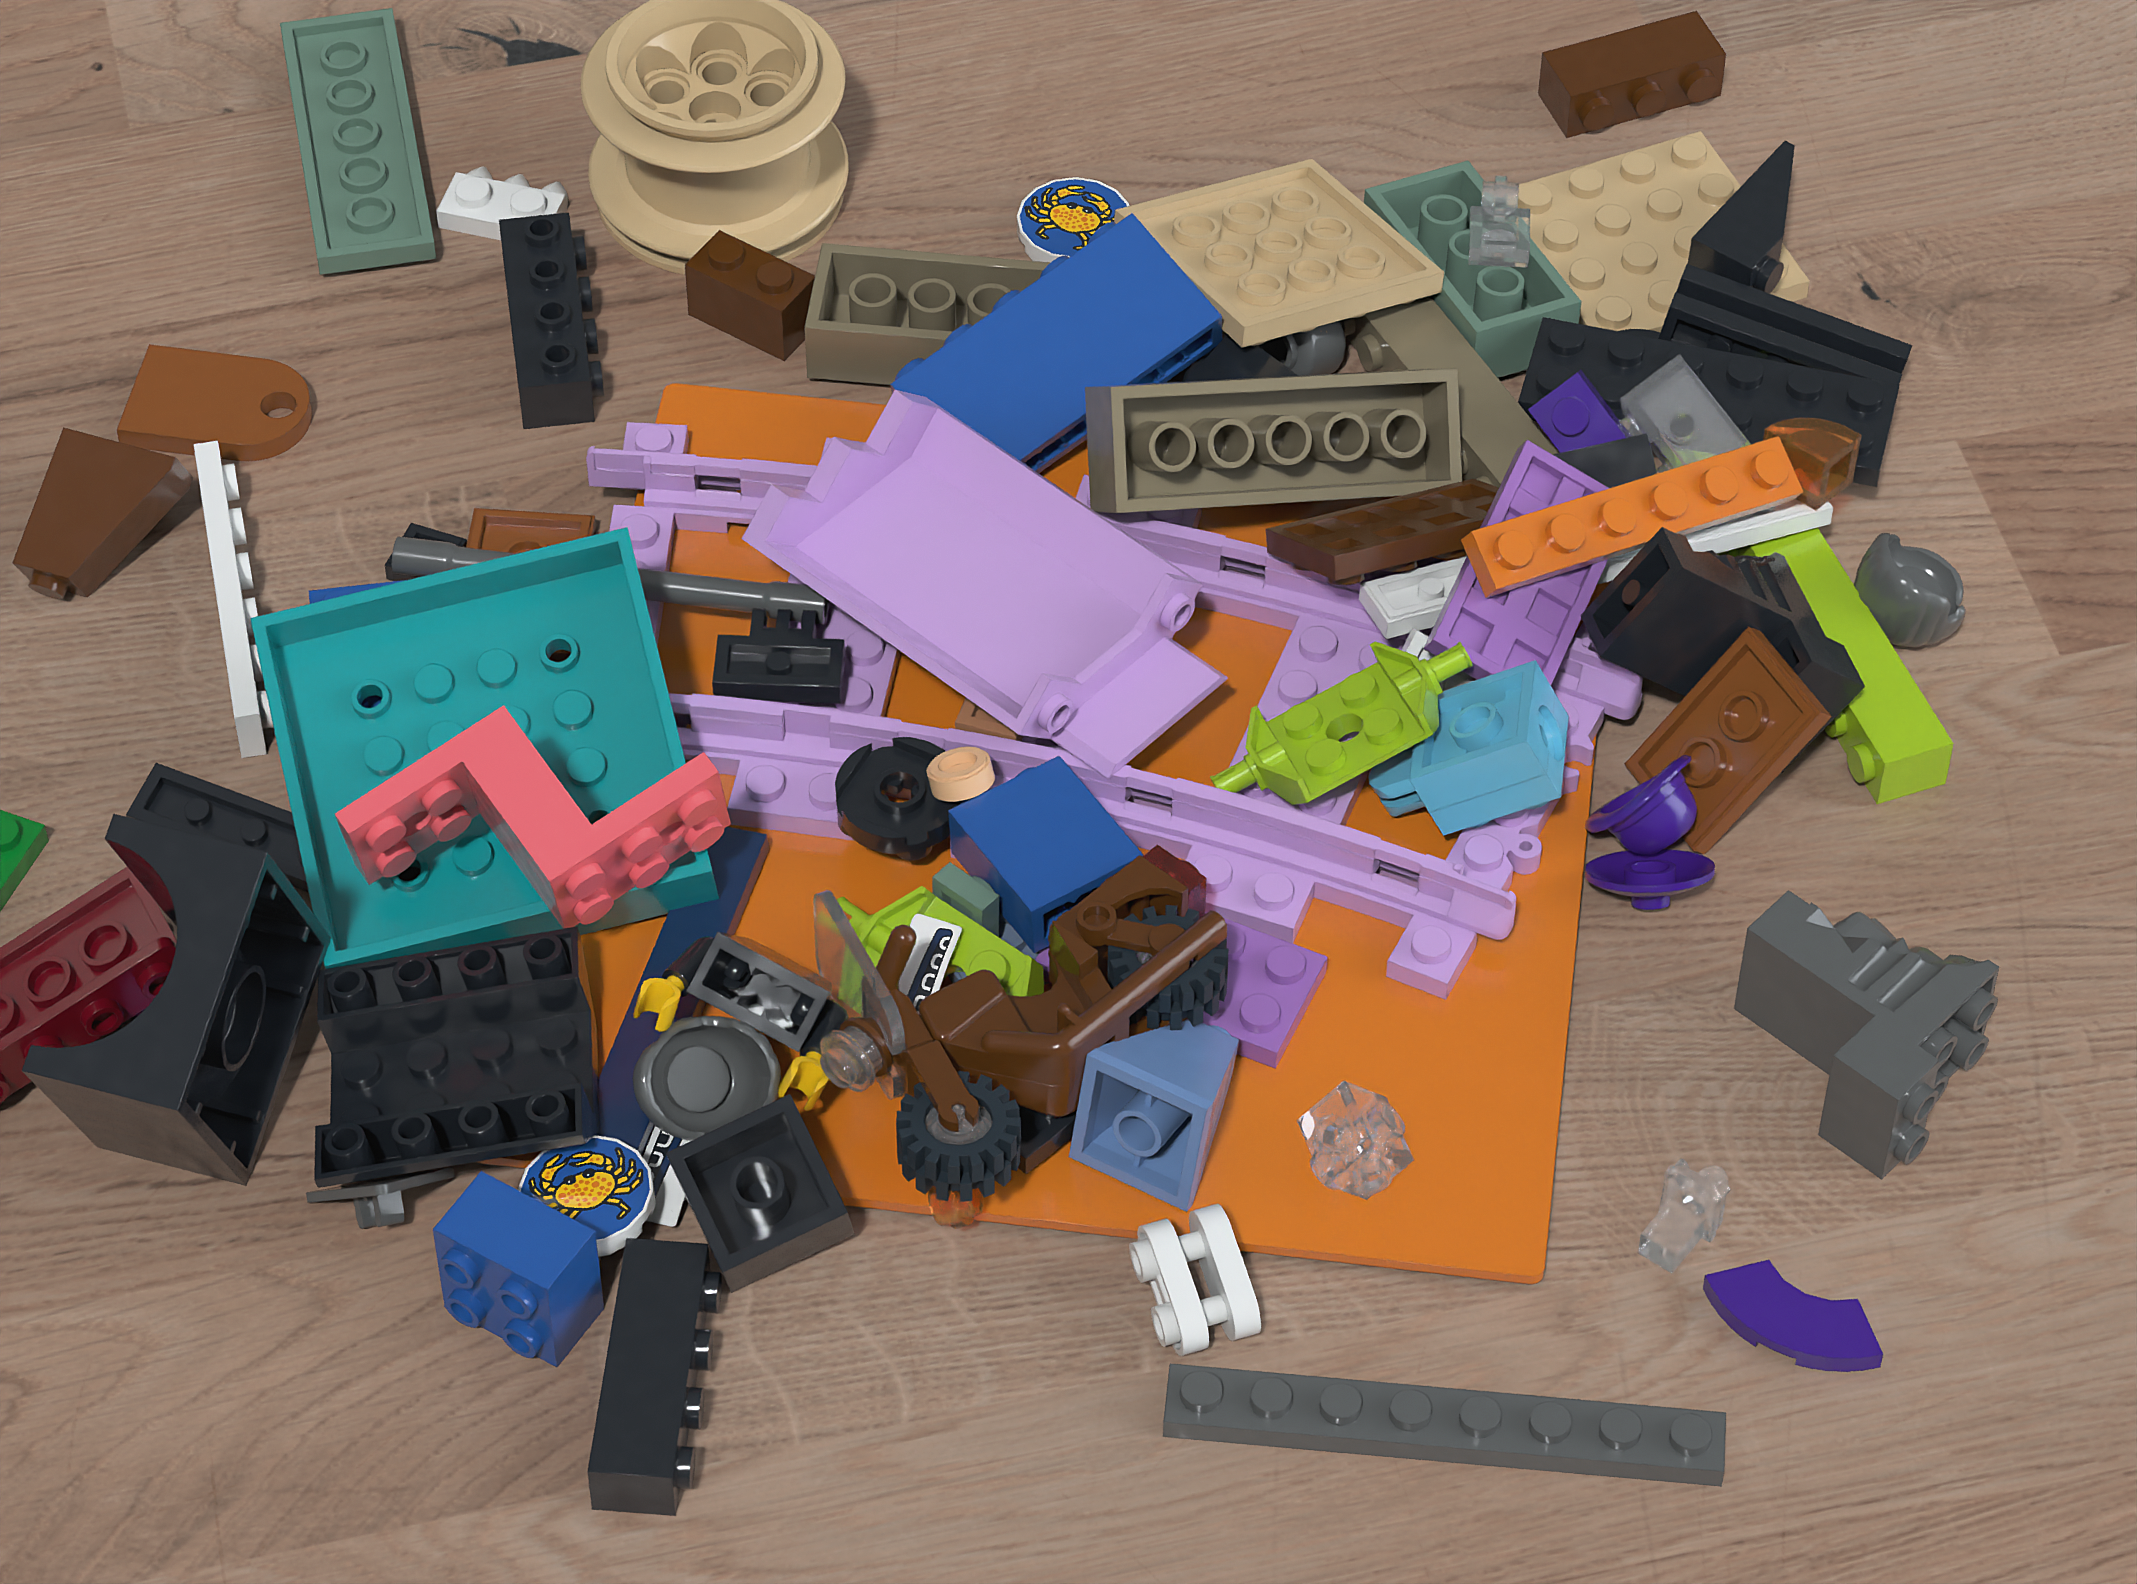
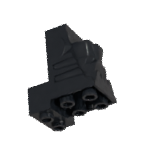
M1661 527L1580 615L1601 658L1683 696H1686L1748 626L1761 631L1832 716L1781 773L1789 767L1865 687L1844 645L1826 637L1785 557L1777 552L1763 557L1745 555L1733 557L1726 554L1719 556L1713 550L1705 552L1693 551L1685 536Z

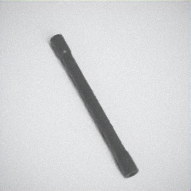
M398 536L393 547L392 571L394 574L423 577L517 553L456 546L450 542ZM638 568L645 600L748 613H752L753 608H766L767 617L777 619L778 609H791V621L801 622L803 610H816V624L824 625L826 623L829 600L805 584L780 581L761 583Z

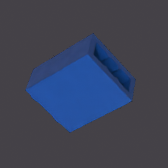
M1060 756L1037 767L1027 768L1015 778L979 796L964 800L960 805L948 810L951 853L971 877H980L999 895L1000 913L1033 953L1049 946V926L1053 920L1056 921L1060 915L1072 909L1100 887L1107 878L1115 875L1136 857L1141 855L1144 858L1142 852Z

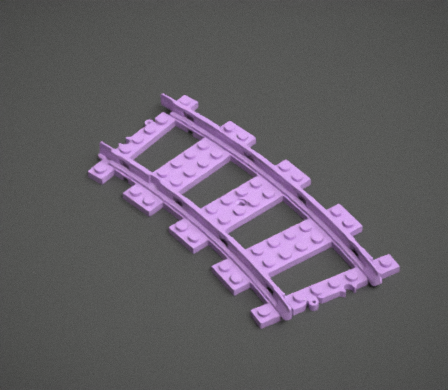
M627 422L623 450L598 449L595 446H591L588 448L586 457L589 486L645 490L644 506L613 505L609 531L628 527L637 567L660 571H669L675 529L728 534L729 522L750 524L771 484L804 491L817 466L744 458L736 460L699 457L695 454H687L689 442L687 425ZM826 437L821 458L823 457L832 438ZM1084 475L1076 499L1090 508L1089 476ZM1202 508L1126 513L1097 512L1203 584L1194 599L1195 607L1292 631L1257 706L1266 722L1286 712L1294 705L1302 703L1336 685L1348 676L1376 663L1377 660L1370 647L1371 643L1376 641L1401 650L1409 634L1385 639L1359 601L1361 583L1406 571L1391 572L1381 569L1365 573V579L1359 583L1335 585L1328 583L1325 576L1313 571L1294 569L1291 562L1267 553V547L1197 529L1202 516ZM1433 557L1417 560V567L1414 569L1445 561ZM790 573L788 583L805 584ZM646 600L656 644H658L664 602ZM830 601L826 623L824 625L816 624L815 638L844 639L845 641L841 704L762 701L694 693L692 695L669 693L684 758L692 760L704 752L719 771V774L736 776L727 807L731 825L855 841L850 836L844 834L838 827L835 792L837 773L844 761L857 749L872 743V751L881 747L893 746L892 738H918L931 742L945 751L958 747H976L986 751L990 756L995 775V781L988 790L1015 778L1027 768L1037 767L1060 756L1138 848L1185 860L1176 880L1188 888V905L1207 912L1210 910L1216 911L1225 919L1290 943H1294L1313 898L1405 928V931L1387 960L1386 977L1445 1000L1476 948L1477 933L1496 940L1504 939L1509 935L1514 926L1516 895L1510 890L1507 892L1512 884L1513 871L1526 875L1535 872L1539 868L1542 845L1538 836L1560 799L1551 800L1544 806L1536 809H1524L1493 819L1478 828L1463 829L1446 860L1430 854L1424 855L1383 841L1380 837L1346 826L1371 769L1308 803L1292 805L1269 788L1261 791L1257 783L1234 793L1182 778L1174 779L1134 769L1130 765H1124L1113 776L1106 779L1051 739L1024 736L1022 741H1016L953 728L943 729L901 722L900 719L885 717L901 651ZM791 621V628L801 629V622ZM1584 622L1581 624L1576 635L1573 636L1551 687L1569 716L1564 763L1576 761L1590 766L1594 751L1592 741L1603 723L1604 713L1622 720L1632 718L1641 704L1643 677L1601 658ZM1433 627L1420 630L1419 632L1430 636ZM687 724H691V728H686ZM1248 727L1229 767L1244 760L1243 756L1248 754L1245 748ZM1360 731L1344 735L1339 739V742H1345L1354 738ZM1564 765L1561 796L1577 791L1579 771L1577 769ZM903 788L897 795L889 792L885 795L910 800L911 790Z

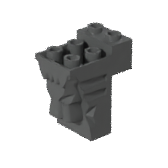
M1788 890L1747 928L1734 1009L1829 1075L1818 1135L1882 1180L1900 1161L1906 1165L1910 1164L1921 1153L1930 1135V1132L1925 1129L1928 1114L1945 1091L1949 1078L1960 1067L1965 1071L1971 1069L1984 1054L1989 1042V1038L1984 1035L1986 1024L1998 1003V998L1993 994L1999 966L1990 960L1975 961L1962 955L1950 954L1943 960L1924 947L1909 949L1904 938L1896 939L1876 918L1870 919L1861 912L1852 913L1844 920L1832 925L1818 906L1812 902L1808 904Z

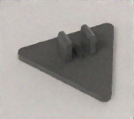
M446 1167L306 1192L307 1203L353 1198L357 1222L361 1229L404 1222V1209L400 1191L455 1177L454 1168Z

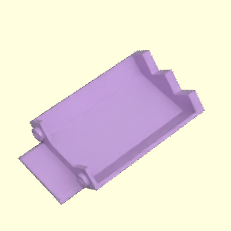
M894 390L866 443L833 437L804 491L771 484L742 537V540L1018 735L1051 739L1106 779L1113 776L1228 679L1227 676L1172 639L1175 632L1183 628L1191 618L1195 609L1194 599L1203 584L924 396Z

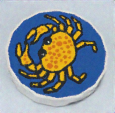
M1079 177L1052 180L1036 187L1022 200L1017 214L1018 238L1025 245V253L1032 261L1051 263L1061 256L1070 257L1085 247L1096 230L1106 223L1114 222L1116 209L1130 205L1116 189L1097 180Z
M597 1135L592 1137L586 1144L542 1151L525 1168L518 1190L595 1230L598 1257L610 1255L625 1247L626 1238L636 1239L643 1232L642 1224L648 1219L649 1213L652 1217L656 1205L651 1168L638 1150L618 1139Z

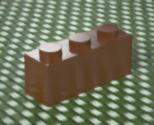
M1693 11L1542 52L1538 95L1565 137L1570 138L1721 96L1726 53L1699 13Z

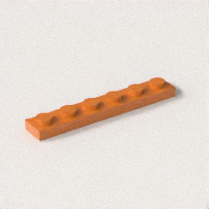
M1777 436L1471 531L1461 539V542L1485 598L1642 549L1661 527L1676 534L1686 535L1790 502L1801 495L1803 489L1780 437Z

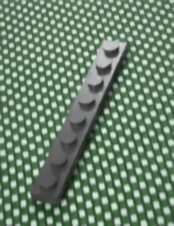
M1169 1364L1163 1420V1437L1720 1487H1722L1725 1468L1726 1412Z

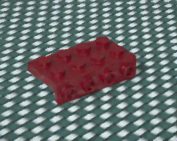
M125 867L0 947V1104L9 1095L31 1082L22 1072L31 1045L65 1048L92 1043L100 1037L112 1033L122 1023L146 1009L163 986L174 959L177 932L166 913L128 867Z

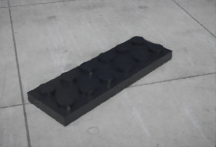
M1543 317L1518 403L1528 416L1537 422L1528 409L1579 370H1582L1631 436L1648 433L1650 444L1716 456L1779 436L1795 472L1804 470L1806 474L1877 487L1900 384Z

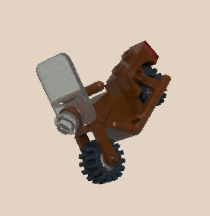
M1156 845L1145 855L1136 857L1115 875L1107 878L1100 887L1072 909L1064 912L1056 921H1052V924L1049 926L1048 935L1049 980L1052 983L1050 990L1035 996L1007 995L995 973L986 969L979 970L926 996L919 1005V1014L910 998L899 991V980L916 944L917 936L915 930L908 925L896 926L891 931L875 968L833 893L826 890L815 894L813 898L815 953L819 974L832 983L830 998L841 1005L849 1017L841 1023L840 1030H833L821 1039V1067L829 1080L840 1088L848 1087L853 1091L863 1092L874 1084L876 1078L888 1099L893 1100L904 1096L901 1100V1111H897L896 1117L898 1165L902 1164V1174L908 1182L916 1178V1189L926 1195L931 1187L935 1186L936 1199L948 1201L950 1191H960V1202L972 1201V1190L979 1188L985 1198L995 1193L994 1180L1004 1187L1011 1180V1169L1017 1171L1020 1163L1021 1117H1019V1106L1053 1117H1064L1076 1111L1086 1057L1089 1052L1104 1044L1117 1042L1170 1025L1171 1031L1182 1030V1021L1187 1019L1194 1027L1203 1023L1204 1011L1213 1016L1219 1010V1000L1224 1001L1227 994L1229 953L1226 939L1227 924L1224 918L1216 911L1210 910L1205 914L1206 877L1200 874L1198 869L1190 862L1178 859L1159 845Z

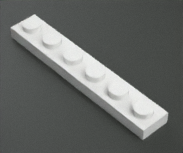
M218 441L194 444L241 758L266 755L263 729L273 728V722L266 690L257 692L256 682L264 680L256 644L250 645L249 636L254 635L250 618L257 617L258 613L255 597L243 599L242 590L254 589L248 552L236 554L235 545L247 544L241 507L229 509L228 501L240 500L234 463L222 465Z

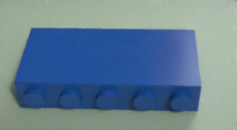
M1131 213L1117 224L1109 222L1101 226L1090 237L1088 244L1072 256H1061L1053 260L1042 271L1040 278L1024 290H1012L996 302L992 312L973 326L965 324L954 330L945 340L943 347L925 360L917 358L906 364L896 375L895 381L890 384L892 394L894 390L927 397L1031 469L1040 473L1087 439L1085 387L1166 383L1222 341V315L1137 217Z

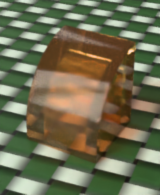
M1817 418L1783 420L1765 429L1763 441L1777 436L1780 437L1803 489V493L1796 497V500L1816 511L1853 483L1861 434L1841 424Z

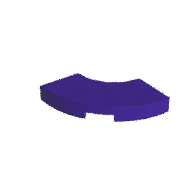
M1770 1260L1705 1275L1703 1290L1713 1308L1732 1330L1756 1347L1760 1343L1778 1353L1795 1358V1365L1810 1369L1850 1372L1881 1367L1883 1352L1858 1299L1828 1300L1805 1294L1785 1281Z

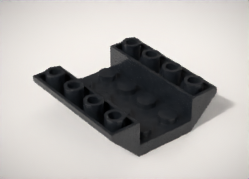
M577 926L320 970L318 975L317 1022L331 1052L330 1124L315 1126L314 1180L318 1188L586 1144L600 1131L597 1024L581 935Z

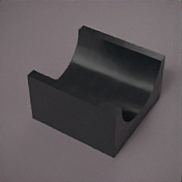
M113 814L105 840L177 926V943L171 969L159 993L150 1005L127 1026L101 1040L75 1047L50 1048L31 1045L22 1072L96 1147L247 1186L331 937L267 851Z

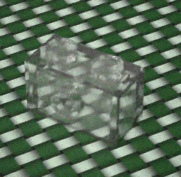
M1680 354L1620 398L1621 409L1625 418L1619 421V424L1629 437L1648 433L1652 451L1663 464L1656 469L1657 473L1751 445Z

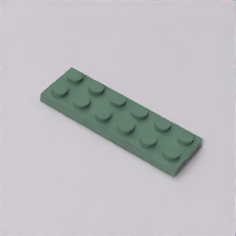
M388 8L280 23L319 274L436 259L433 232L393 9Z

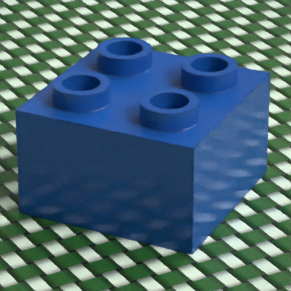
M482 1171L433 1228L444 1307L461 1324L471 1328L480 1326L501 1337L513 1351L523 1357L533 1358L536 1356L558 1367L604 1310L595 1230Z

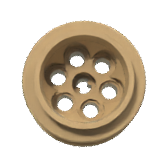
M650 0L625 14L608 27L595 41L583 64L581 95L587 115L600 132L589 160L588 176L590 189L597 204L601 220L615 241L644 262L663 270L685 275V264L719 230L786 262L803 254L815 245L830 229L838 216L849 172L846 145L841 133L832 121L844 94L845 68L840 51L829 33L812 17L780 0Z

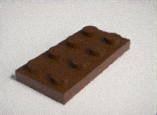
M1473 478L1267 528V553L1291 562L1294 569L1313 571L1323 575L1328 583L1335 585L1359 583L1365 579V573L1381 569L1391 572L1411 570L1417 567V560L1433 556L1445 559L1463 557L1467 553L1461 539L1471 531L1480 529L1499 487Z

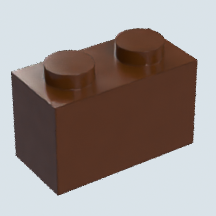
M721 230L685 264L688 315L782 361H785L805 341V323L815 275Z

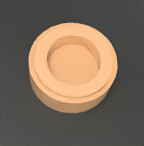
M958 747L945 751L935 757L926 770L933 796L947 802L963 801L979 796L987 791L995 781L989 754L976 747Z

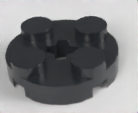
M913 737L892 738L893 746L881 747L873 751L872 743L857 749L844 761L835 780L838 827L844 834L874 851L897 854L900 858L909 861L920 860L926 857L931 852L932 846L941 843L950 835L948 810L963 802L942 801L935 798L932 794L926 770L931 761L945 752V750L931 742ZM903 788L911 790V799L905 802L890 801L885 795L887 792L897 795Z

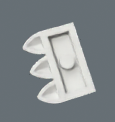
M484 166L476 168L467 174L456 172L436 211L438 228L501 240L500 219L566 213L568 195L560 182L551 183L542 189L532 188L523 174L512 176L503 182L493 180L491 174Z

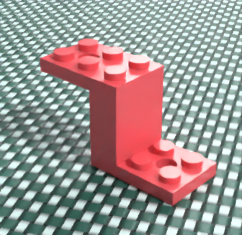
M504 705L335 813L354 864L369 885L381 877L389 878L400 874L414 862L418 853L438 840L445 842L459 836L468 828L472 818L481 814L563 929L574 927L579 923L587 925L599 920L612 908L614 900L634 887L645 888L652 885L667 872L669 864L689 851L700 852L707 849L722 836L724 828L731 824L719 771L703 752L591 825Z

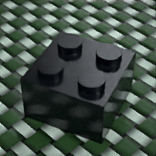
M790 1094L666 1153L673 1172L731 1293L855 1234L847 1209Z

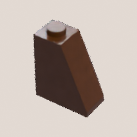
M63 427L12 563L30 580L28 587L40 594L51 598L63 599L65 593L68 592L88 598L190 489L193 477L176 457Z

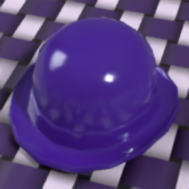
M1682 755L1654 777L1604 804L1589 816L1585 829L1591 833L1607 829L1625 848L1641 855L1655 854L1673 844L1691 829L1696 819L1697 805L1680 771L1692 760L1691 756Z

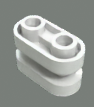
M1218 1203L1190 1211V1233L1177 1236L1171 1222L1165 1218L1139 1226L1137 1231L1138 1241L1129 1244L1130 1257L1136 1276L1141 1283L1150 1282L1157 1306L1151 1308V1316L1158 1340L1163 1347L1172 1345L1179 1356L1191 1354L1209 1347L1208 1326L1221 1323L1225 1334L1231 1341L1255 1335L1261 1331L1259 1307L1229 1219L1222 1206ZM1197 1259L1199 1260L1211 1297L1202 1300L1199 1299L1187 1262Z

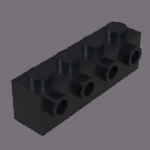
M569 212L500 219L499 227L523 429L595 422L593 397L604 396L600 361H588V355L598 354L595 318L583 319L582 315L585 312H593L589 276L577 277V271L587 270L584 235L572 236Z

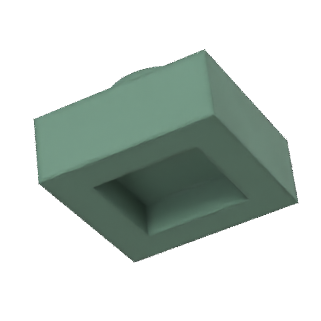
M949 862L932 877V893L999 937V895L980 877H971Z

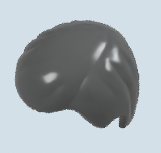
M1890 533L1879 534L1862 557L1856 572L1854 586L1859 592L1860 599L1868 606L1890 643L1907 647H1919L1923 644L1931 645L1952 635L1961 625L1966 614L1965 607L1961 605L1964 595L1963 583L1956 569L1943 557L1924 548L1902 546L1900 538L1895 534L1890 535Z
M688 1017L672 1023L668 1030L661 1033L657 1041L643 1050L633 1069V1090L639 1107L656 1127L673 1137L692 1141L776 1101L779 1096L781 1068L778 1057L774 1053L769 1040L750 1024L729 1017Z

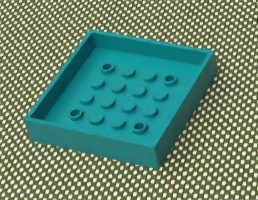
M628 527L250 618L313 914L331 937L323 960L325 969L563 929L481 814L472 818L468 828L459 836L445 842L438 840L418 853L414 862L409 866L421 869L419 876L414 880L403 881L399 879L400 874L389 878L381 877L370 885L355 866L335 817L336 812L503 705L591 825L686 764ZM557 650H567L571 653L562 662H554L549 659L551 654ZM377 695L382 697L381 702L373 708L361 706L363 700L369 696ZM707 849L700 852L689 851L669 864L667 872L652 885L645 888L634 887L614 900L612 908L599 920L587 925L581 923L576 925L580 935L668 914L669 910L719 899Z

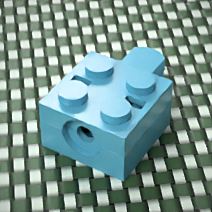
M1534 660L1443 691V693L1438 695L1439 727L1435 733L1415 744L1412 748L1406 749L1374 766L1368 777L1369 784L1380 797L1382 805L1391 816L1395 817L1426 807L1443 836L1466 828H1478L1493 819L1524 809H1536L1544 806L1551 800L1561 798L1569 716L1538 663Z

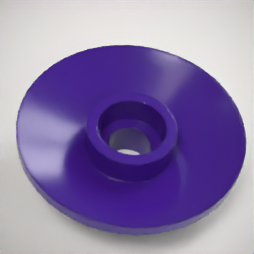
M1663 849L1649 855H1641L1629 850L1597 857L1585 866V878L1588 882L1609 892L1631 896V905L1644 910L1668 907L1671 895L1692 890L1710 881L1715 876V864L1708 857L1693 852Z

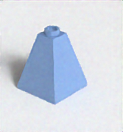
M1189 1020L1182 1021V1030L1171 1031L1170 1025L1117 1042L1104 1044L1089 1052L1085 1062L1069 1157L1187 1212L1194 1203L1228 1092L1239 1039L1232 1037L1225 1029L1219 1026H1208L1201 1023L1193 1027Z

